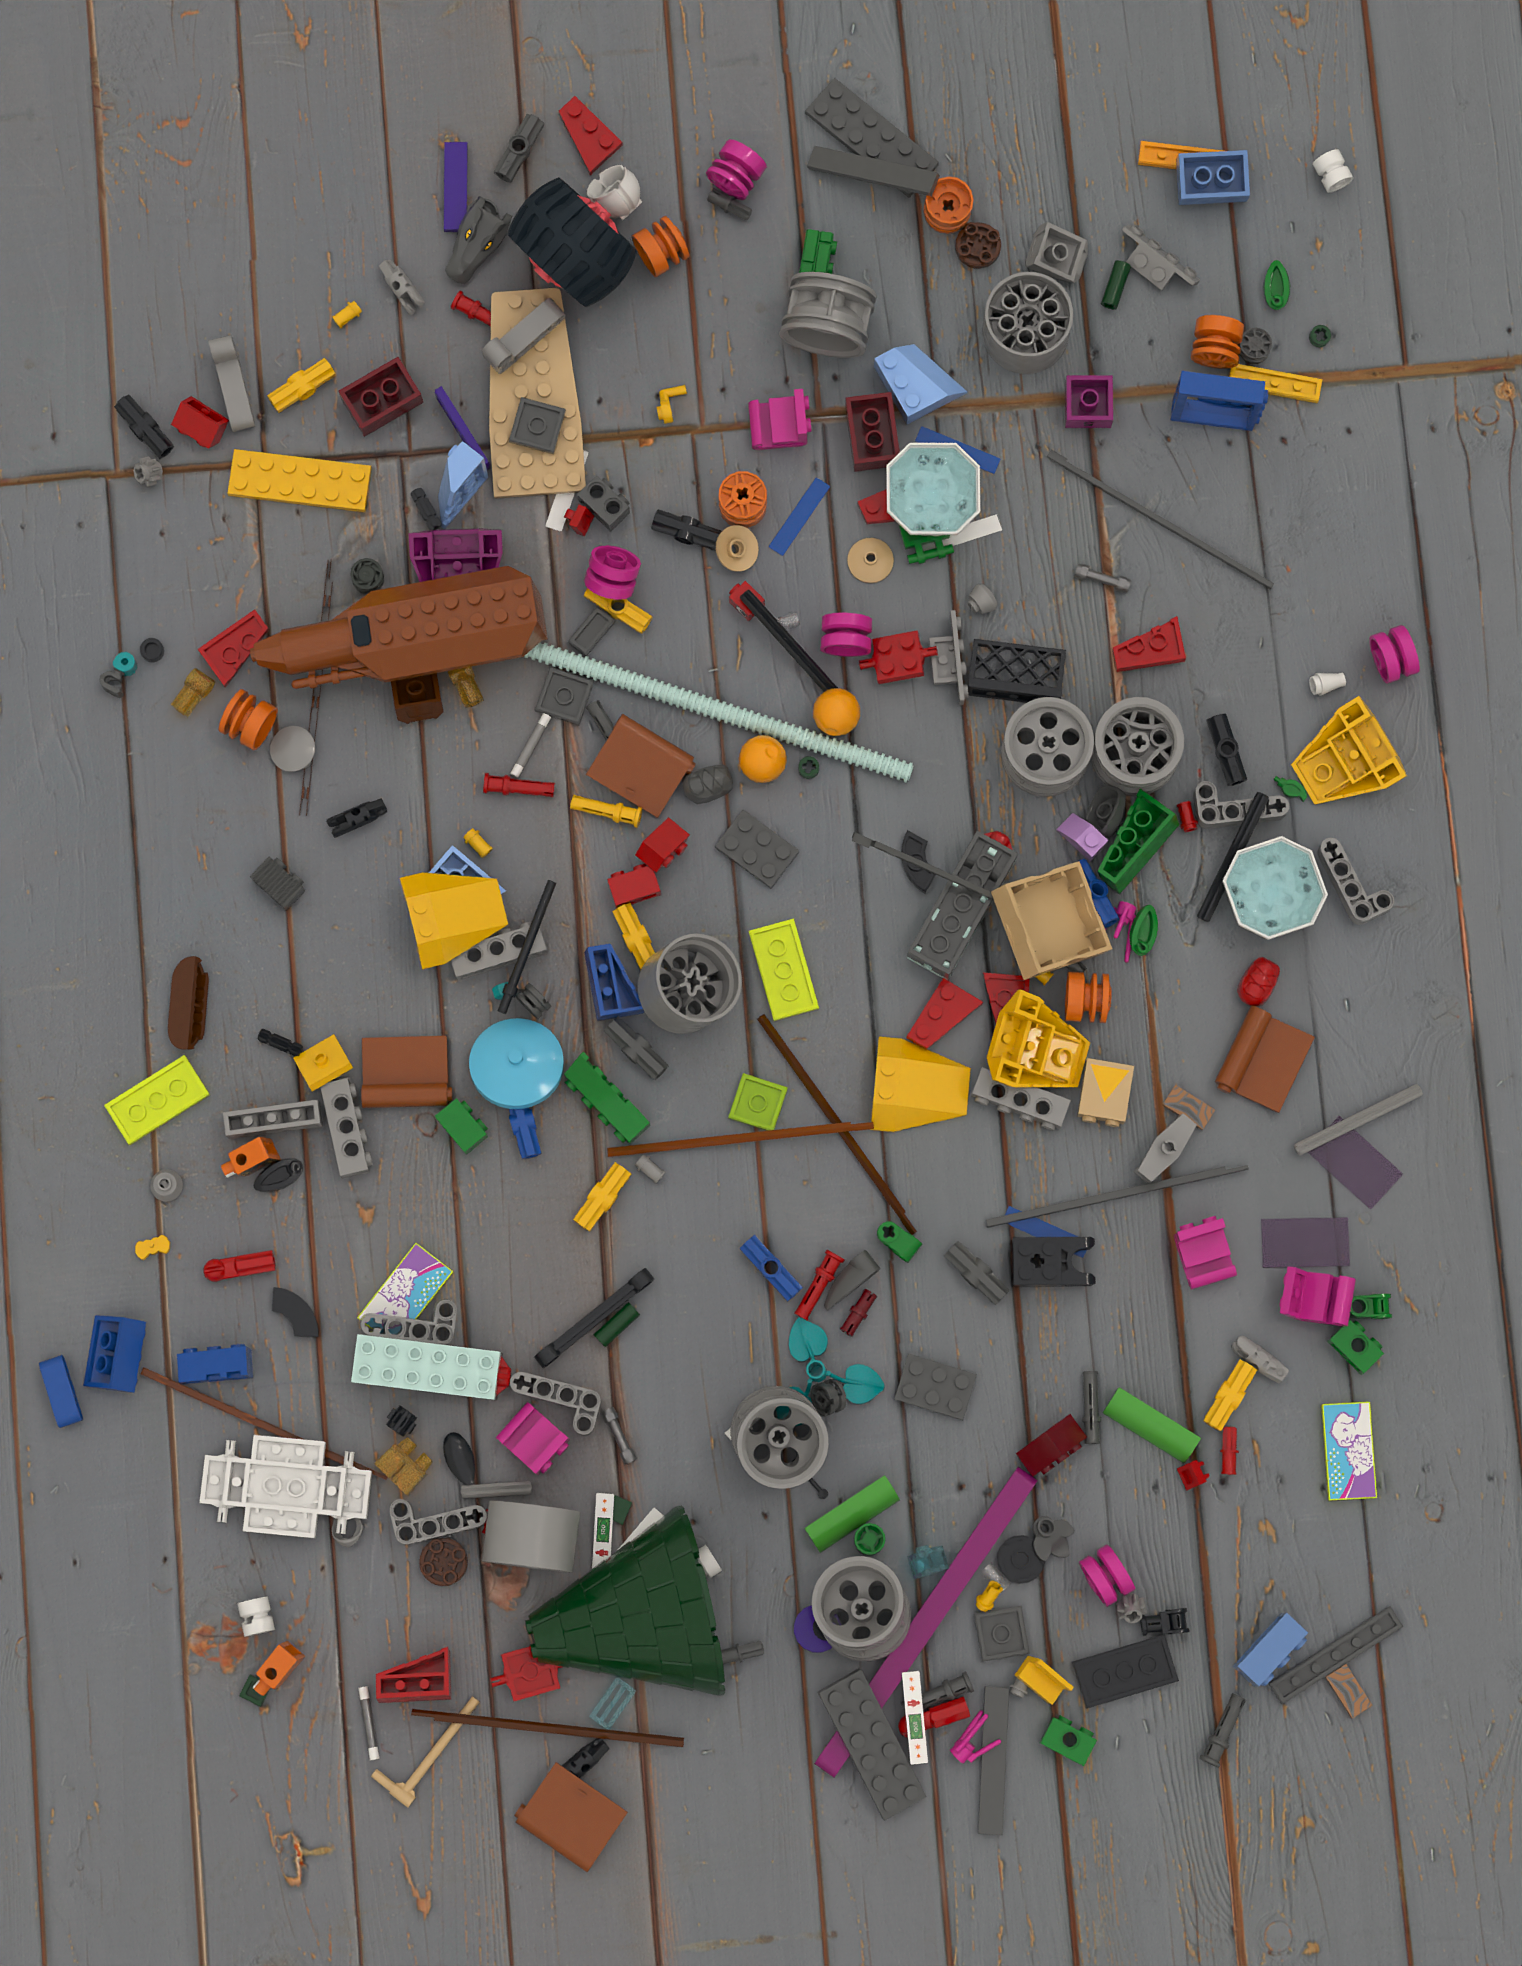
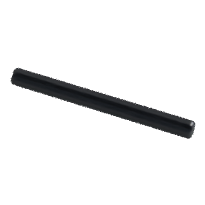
M746 590L740 596L741 601L822 691L825 692L828 689L838 688L750 590Z
M1261 792L1256 793L1197 914L1199 919L1206 922L1211 920L1225 891L1222 881L1236 852L1246 847L1269 800L1267 795Z

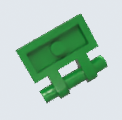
M899 525L905 550L915 549L914 554L907 555L909 564L916 562L922 564L928 559L936 557L941 559L945 558L947 554L954 553L952 544L943 546L942 540L949 539L950 535H910ZM916 528V531H922V529ZM934 542L936 548L923 551L922 545Z

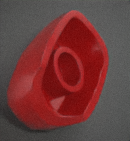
M1264 957L1257 958L1248 967L1239 982L1237 993L1242 1002L1249 1006H1263L1276 986L1280 974L1279 966Z

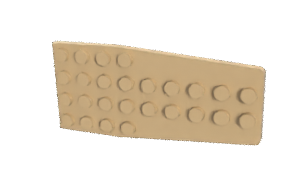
M547 288L494 292L491 296V340L496 337L500 340L548 298H551L564 312L560 289ZM565 318L503 373L498 374L490 365L489 433L494 499L579 493L586 486L582 424ZM521 397L566 409L554 454L509 443Z

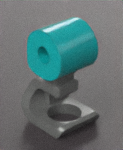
M121 652L115 657L113 661L114 672L106 671L99 678L103 689L117 698L123 697V692L121 689L109 685L108 682L114 680L121 683L123 680L122 676H131L137 670V663L133 655L128 652Z

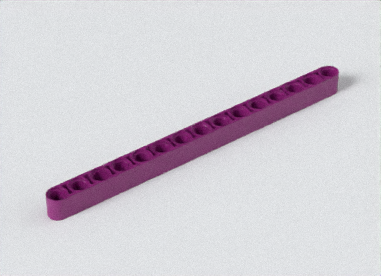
M1020 1467L1016 1468L913 1618L904 1641L895 1651L887 1656L870 1681L869 1685L881 1709L902 1680V1673L909 1670L1038 1480ZM837 1731L814 1763L833 1778L850 1756Z

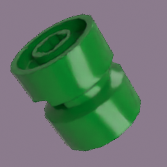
M872 1523L860 1526L854 1536L856 1549L861 1554L867 1556L879 1553L886 1541L883 1530L878 1525Z

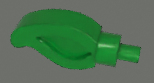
M1275 776L1273 780L1278 782L1277 785L1281 787L1285 796L1290 798L1299 797L1302 802L1306 800L1307 793L1299 782L1292 779L1286 780L1283 777L1280 779Z

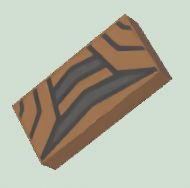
M1177 1085L1173 1087L1162 1105L1177 1115L1185 1114L1197 1124L1196 1127L1200 1130L1204 1129L1215 1112V1109Z
M1347 1664L1325 1677L1351 1718L1373 1706Z

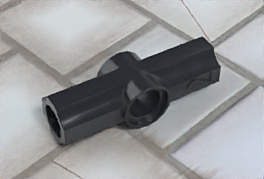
M129 394L117 401L114 408L129 424V428L141 442L144 441L159 459L167 456L174 448V445L159 429V425L147 411L144 412Z
M659 509L655 513L651 526L652 530L673 536L675 540L687 545H693L694 543L716 551L717 538L722 532L721 530L701 524L699 520L685 515L680 517Z
M1219 714L1207 719L1206 721L1216 749L1215 754L1220 761L1227 786H1234L1247 781L1238 752V743L1234 739L1227 715ZM1228 745L1232 748L1233 753L1229 755L1224 754L1221 747Z

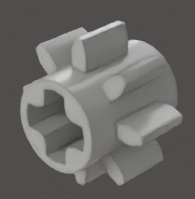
M148 456L140 458V463L135 464L134 476L140 484L146 483L148 487L156 485V481L161 480L163 470L161 464L156 459L150 460Z
M1135 1593L1123 1595L1121 1602H1116L1119 1618H1124L1128 1623H1136L1142 1619V1614H1147L1144 1597L1139 1598Z

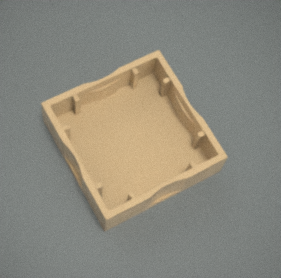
M1080 861L1053 869L1040 876H1030L1005 884L991 891L1024 980L1112 950L1101 917L1095 909L1091 890Z

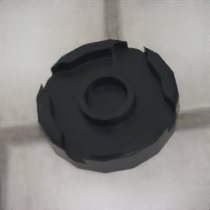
M1024 1535L1013 1536L1006 1540L999 1548L997 1555L998 1568L1009 1581L1018 1584L1028 1583L1036 1579L1042 1572L1045 1561H1042L1036 1555L1033 1548V1538Z

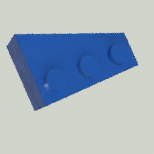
M604 944L587 947L584 955L597 1021L643 1014L645 1011L641 1006L636 988L624 971L625 969L612 945Z
M245 1344L231 1345V1348L221 1349V1346L207 1347V1351H197V1348L183 1349V1353L177 1354L178 1380L180 1384L253 1378L252 1351Z

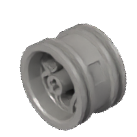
M1133 697L1114 704L1104 713L1094 734L1091 761L1098 778L1105 785L1118 787L1126 796H1136L1139 789H1142L1147 794L1161 789L1170 780L1181 759L1184 749L1182 726L1177 716L1167 706L1157 700L1147 697ZM1142 719L1148 721V724H1140L1134 722V720ZM1120 727L1125 731V735L1118 737L1113 733V729ZM1162 735L1165 742L1157 744L1153 740V736ZM1113 749L1117 760L1110 761L1106 752ZM1157 758L1165 764L1160 770L1151 765ZM1129 765H1136L1139 768V773L1131 774L1128 772L1127 767Z

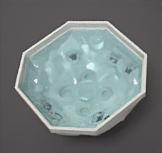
M909 443L886 466L887 513L910 535H957L980 513V465L957 443Z
M1283 836L1238 850L1222 881L1238 925L1267 940L1312 926L1328 895L1312 850Z

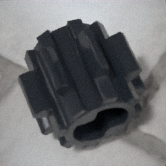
M400 1405L397 1410L393 1408L387 1416L389 1421L386 1425L403 1437L407 1432L411 1434L416 1427L414 1422L417 1417Z

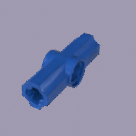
M1078 860L1091 890L1095 909L1101 917L1104 928H1109L1117 923L1120 918L1107 897L1108 886L1102 880L1097 879L1087 860Z
M509 1109L514 1136L516 1135L522 1159L541 1155L532 1109Z
M755 1235L740 1247L744 1255L787 1302L803 1288ZM767 1263H775L778 1266V1271L775 1274L766 1273L764 1267Z

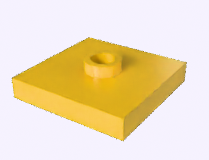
M334 1034L300 1053L299 1056L293 1057L311 1091L318 1089L353 1068Z

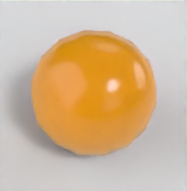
M841 688L828 689L817 697L813 707V719L817 727L830 736L846 735L856 727L860 719V705L856 697L849 691Z
M759 735L748 739L742 746L739 754V766L743 774L757 783H767L777 779L784 771L787 762L786 751L783 745L777 739L768 735Z

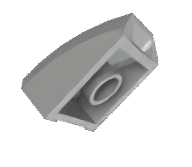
M1049 222L1041 224L1033 235V240L1025 260L1026 267L1056 279L1075 283L1081 277L1088 255V241Z

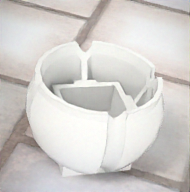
M616 165L601 172L599 180L593 179L587 189V195L591 202L595 203L597 201L611 214L609 218H618L623 221L642 201L640 200V186L635 175L627 170L626 167Z

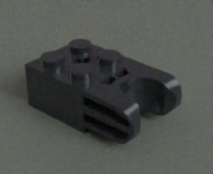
M1013 1237L1012 1287H1073L1096 1284V1278L1093 1274L1079 1272L1072 1265L1073 1254L1081 1250H1090L1095 1245V1239L1092 1237ZM1034 1257H1039L1043 1264L1039 1265L1040 1268H1035V1264L1031 1263L1030 1260H1033Z

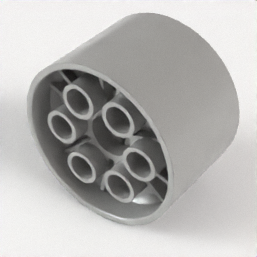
M1037 272L1016 273L998 283L988 297L982 328L983 342L991 358L1001 367L1019 374L1038 373L1055 364L1067 347L1073 322V307L1067 292L1056 280ZM1026 294L1037 295L1038 297L1035 299H1029L1026 296ZM1012 300L1016 303V306L1007 307L1004 302ZM1052 306L1056 311L1054 313H1047L1044 308ZM994 311L1005 314L1001 317H992ZM1032 319L1031 325L1023 327L1024 322L1027 323ZM1053 321H1063V327L1055 325ZM1007 322L1013 328L1007 330L1001 324ZM1049 328L1053 333L1051 335H1044L1041 331ZM1012 336L1014 342L1008 348L1003 343ZM1025 336H1027L1030 338L1031 342L1022 343L1020 339H1023ZM1038 340L1044 347V351L1037 352L1036 343Z
M688 934L675 939L654 953L645 962L638 978V996L647 1016L660 1028L677 1034L697 1032L726 1015L736 1004L742 987L741 970L734 954L721 941L704 934ZM688 951L694 953L690 963H688ZM676 961L680 969L674 968L672 962ZM662 962H663V964H664V968H665V969H663L662 967H660ZM715 973L717 981L708 982L710 980L709 976ZM660 978L665 981V987L661 986ZM706 990L709 992V998L706 996ZM703 1004L713 1008L714 1012L710 1014ZM688 1005L694 1007L695 1015L689 1012Z
M489 1501L481 1561L573 1573L580 1512L532 1504Z

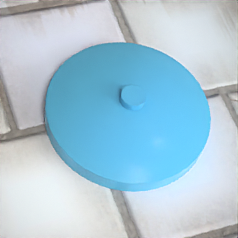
M514 1018L497 1022L479 1035L470 1052L469 1069L475 1088L486 1100L507 1109H524L543 1102L556 1090L562 1079L564 1058L560 1043L549 1029L532 1020Z

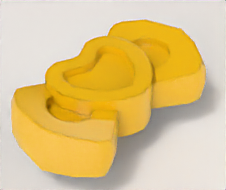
M160 1235L158 1238L154 1237L151 1240L138 1241L135 1245V1253L141 1260H145L150 1254L156 1255L158 1252L167 1254L171 1243L165 1235Z

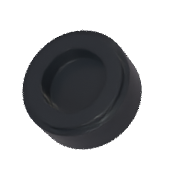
M148 638L141 644L140 653L146 661L157 662L164 655V647L158 639Z

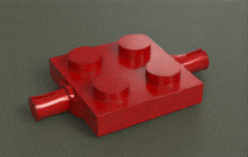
M918 630L872 639L874 650L872 658L859 660V666L861 670L874 667L879 684L924 676L923 664L925 657L938 656L937 646L923 648L920 644Z
M529 1646L501 1654L504 1666L503 1674L490 1677V1682L500 1680L491 1683L492 1688L503 1684L507 1685L514 1702L560 1689L557 1674L558 1669L562 1667L540 1663L538 1658L533 1659Z

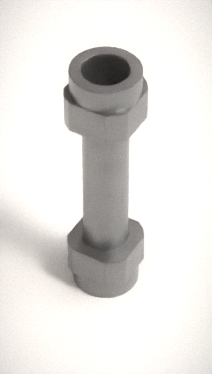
M1078 564L1074 577L1083 581L1087 578L1116 587V591L1122 593L1128 592L1131 580L1126 577L1120 576L1119 579L1090 570L1089 566L1084 564Z
M611 1407L602 1411V1417L605 1423L609 1424L620 1448V1457L624 1465L637 1460L633 1448L630 1449L617 1421L619 1417L615 1408Z

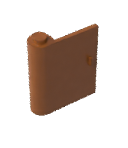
M622 714L586 775L658 818L685 773L687 775L690 774L696 763L693 762L694 757Z
M1250 1006L1215 1080V1083L1218 1084L1217 1089L1227 1094H1230V1092L1236 1093L1279 1113L1315 1037L1272 1018L1270 1013L1259 1007Z
M447 1036L362 1038V1108L447 1106L448 1101H453L452 1087H448Z
M555 1762L528 1804L525 1806L522 1803L514 1816L518 1818L515 1823L585 1872H588L628 1812Z

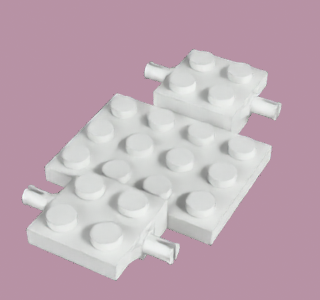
M254 1435L251 1459L235 1456L236 1441L226 1440L225 1454L219 1456L205 1455L199 1503L212 1504L219 1507L217 1522L227 1523L228 1508L244 1507V1532L316 1538L318 1514L336 1518V1533L346 1534L347 1520L353 1518L367 1519L372 1471L359 1470L353 1467L355 1452H344L343 1466H324L326 1442Z

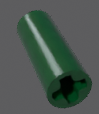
M1120 260L1114 262L1101 301L1103 307L1112 310L1117 309L1131 269L1130 264Z
M628 1302L593 1335L606 1347L635 1321L640 1314Z

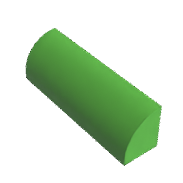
M1120 1387L1117 1388L1103 1411V1414L1182 1463L1188 1460L1201 1439L1196 1434Z
M884 1475L804 1529L821 1553L900 1501Z

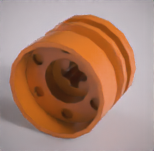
M948 176L938 179L933 195H926L923 209L925 220L931 228L940 233L949 234L965 227L970 219L974 200L969 186L964 181L955 177ZM949 205L952 206V209H951V210H949V209L946 210V211L943 210V209H944V206H945V207H948Z
M667 216L660 218L661 226L657 222L652 223L653 235L646 228H643L631 236L640 258L654 277H658L669 270L667 258L675 265H678L680 263L679 257L682 260L690 257L681 232Z
M1204 315L1196 319L1194 335L1197 340L1192 345L1191 360L1210 368L1228 369L1236 367L1239 364L1238 355L1241 351L1237 344L1242 342L1244 324L1234 318L1221 315Z
M738 471L730 474L722 481L719 488V510L722 518L729 525H740L749 528L755 526L763 519L767 510V490L764 482L757 475L748 471ZM744 494H747V499H739V495L743 496Z
M240 689L226 706L218 730L224 735L229 733L231 739H235L241 733L240 743L254 751L262 745L271 731L278 709L266 701H261L255 707L256 696L252 694L248 697V691Z
M1068 971L1065 993V1021L1081 1022L1083 1013L1086 1011L1088 1012L1090 1022L1094 1023L1095 1013L1099 1012V1023H1106L1111 1007L1112 993L1109 974L1102 973L1101 984H1097V973L1092 974L1090 983H1085L1084 972Z

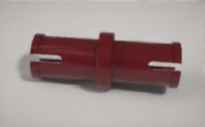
M867 1289L863 1290L864 1292L855 1306H851L849 1316L842 1327H840V1330L846 1332L850 1337H853L861 1321L867 1318L868 1315L866 1313L877 1298V1295L871 1294V1291Z

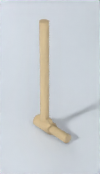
M472 1696L459 1714L470 1715L479 1704V1701ZM450 1724L406 1783H394L378 1769L375 1770L371 1777L408 1808L416 1798L415 1791L413 1790L463 1724Z

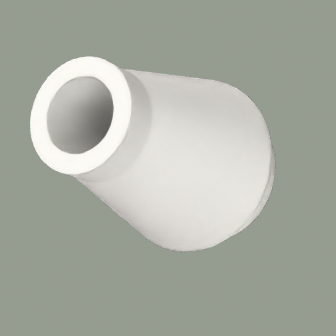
M1315 673L1314 676L1310 677L1309 685L1314 695L1322 696L1337 688L1344 687L1346 679L1343 673Z

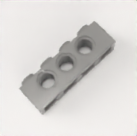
M531 922L523 923L520 925V929L513 931L510 928L498 931L497 936L482 940L452 959L451 962L457 980L515 964L521 948H516L513 943L517 938H526ZM540 928L528 959L547 954ZM496 944L504 947L503 952L499 955L491 953V948ZM471 952H480L481 958L477 962H471L468 959Z
M983 1067L971 1095L978 1104L988 1106L990 1103L998 1106L997 1110L1002 1113L1010 1114L1014 1112L1020 1115V1119L1030 1123L1033 1120L1041 1122V1127L1054 1131L1055 1128L1060 1130L1071 1102L1069 1099L1037 1087H1010L992 1080L990 1070ZM1001 1087L1004 1090V1096L1001 1098L994 1097L991 1093L992 1088ZM1016 1095H1023L1027 1103L1024 1106H1017L1014 1103V1097ZM1039 1103L1046 1104L1049 1112L1044 1115L1039 1114L1036 1111V1105Z
M348 1078L328 1082L320 1088L340 1176L343 1179L369 1173V1166L373 1165L370 1151L366 1152L364 1143H367L368 1140L365 1129H360L359 1120L363 1118L360 1106H355L354 1097H357L355 1083L350 1084ZM341 1099H346L348 1107L343 1111L337 1110V1102ZM345 1122L353 1123V1130L347 1134L341 1131L342 1125ZM350 1145H357L359 1148L355 1156H348L346 1154V1150Z
M318 1100L223 1112L225 1134L228 1139L323 1127L321 1105Z

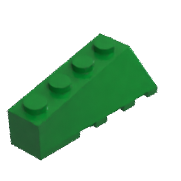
M1139 789L1136 795L1137 798L1133 806L1131 805L1124 824L1120 826L1113 845L1108 849L1098 869L1101 880L1118 894H1121L1180 825L1174 812L1142 789Z
M583 1051L565 1072L564 1076L567 1080L564 1083L572 1092L578 1090L583 1096L581 1101L589 1109L594 1107L600 1113L597 1116L605 1126L610 1124L616 1130L613 1134L622 1143L627 1141L629 1144H632L650 1126V1122L628 1099L623 1097L622 1092L612 1082L609 1083L607 1077L598 1066H593L588 1061L589 1057Z

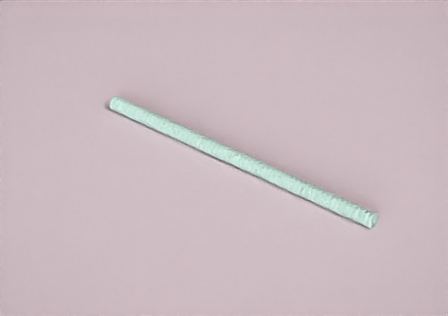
M540 642L525 655V658L538 659L540 663L544 661L546 665L550 663L552 667L559 666L561 670L565 668L567 672L571 670L573 674L578 672L580 676L586 675L588 679L593 677L594 681L599 679L601 683L605 681L607 685L614 684L616 688L620 686L622 690L626 688L628 692L641 693L643 697L648 695L649 699L654 697L655 701L660 699L662 703L669 702L671 706L675 704L677 708L681 706L683 710L690 709V712L696 711L698 715L702 713L704 717L709 715L710 719L715 717L719 722L724 720L725 724L730 722L731 726L736 724L738 728L745 727V730L751 729L753 733L757 731L759 735L763 733L775 739L779 738L780 742L785 740L786 744L791 742L793 746L800 745L802 749L806 747L808 751L812 749L814 753L821 752V755L827 754L829 758L833 756L835 760H838V758L842 759L841 762L846 760L850 765L855 763L856 767L861 765L862 769L867 767L869 771L876 770L878 774L882 772L884 776L888 774L890 778L897 777V780L903 779L905 783L909 781L913 770L912 762L907 764L905 760L901 762L899 758L892 759V756L886 757L884 753L880 755L878 751L864 750L865 747L863 746L858 748L857 744L852 746L850 742L846 744L844 740L837 741L835 737L831 739L829 735L825 737L823 733L816 734V731L810 732L808 728L803 730L802 726L797 728L795 724L788 725L789 722L787 721L782 723L780 719L776 721L774 717L770 719L768 715L761 716L759 712L755 714L753 710L749 712L747 708L740 709L738 705L733 707L732 703L727 705L726 701L721 703L719 699L713 700V697L706 698L704 694L700 696L698 692L694 694L692 690L685 691V688L679 689L677 685L672 687L671 683L666 685L664 681L658 682V679L651 680L649 676L645 678L643 674L639 676L637 672L630 673V670L624 671L622 667L618 669L616 665L611 667L609 663L603 664L601 660L596 662L595 658L590 660L588 656L584 658L582 654L575 655L573 651L569 653L567 649L563 651L561 647L548 646L546 642L544 644Z

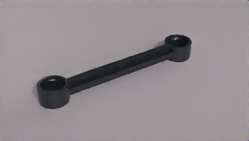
M646 1268L642 1269L624 1286L558 1339L534 1356L536 1361L542 1368L547 1367L565 1350L635 1294L652 1283L654 1277Z

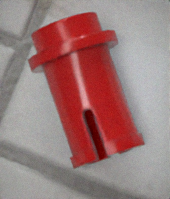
M1191 801L1177 804L1176 807L1178 808L1182 823L1180 828L1184 832L1196 830L1198 821L1194 818Z

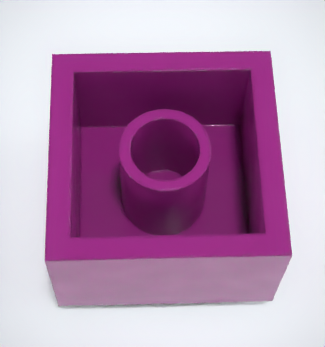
M1066 375L1065 428H1111L1113 423V375Z

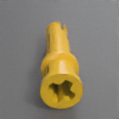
M573 795L570 805L572 810L613 819L615 823L633 824L635 828L639 827L643 810L641 807L635 809L624 806L620 802L614 805Z

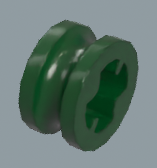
M1325 325L1315 326L1309 334L1310 343L1316 347L1325 346L1331 339V331ZM1317 331L1318 334L1320 333V331L1324 332L1323 337L1326 340L1323 341V339H1321L1320 341H1318L1316 339L1317 334L1315 332Z
M811 756L802 758L798 765L800 775L806 779L816 777L819 772L818 761ZM807 762H811L812 767H816L810 773H806V769H802V766H806Z

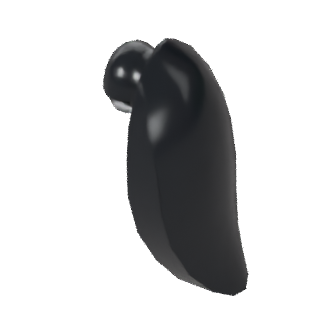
M286 1158L272 1163L258 1175L254 1182V1189L259 1192H273L288 1187L302 1174L303 1164L295 1158Z
M449 1433L445 1437L443 1444L446 1463L450 1471L461 1483L470 1485L475 1476L473 1452L467 1441L459 1433Z

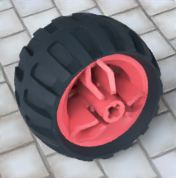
M560 177L542 185L524 201L508 231V236L528 255L530 262L536 267L534 271L548 284L552 282L555 286L563 288L584 307L595 304L616 289L628 274L637 254L636 248L617 231L615 223L609 218L611 214L597 201L593 203L589 198L580 196Z

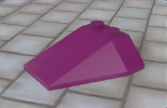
M445 529L408 533L410 559L419 582L498 568L503 554L502 530Z

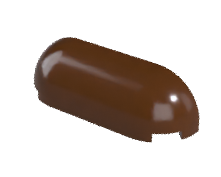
M196 956L186 957L180 961L172 976L168 1036L171 1043L176 1048L182 1050L194 1049L198 1040L203 1039L205 1031L209 976L208 972L203 970L200 963L202 960Z

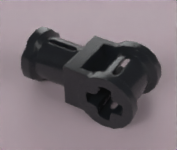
M1187 1608L1165 1610V1612H1159V1615L1145 1616L1142 1614V1619L1140 1620L1142 1635L1147 1636V1633L1161 1632V1634L1190 1632L1186 1626L1185 1613ZM1149 1623H1159L1158 1625H1148Z

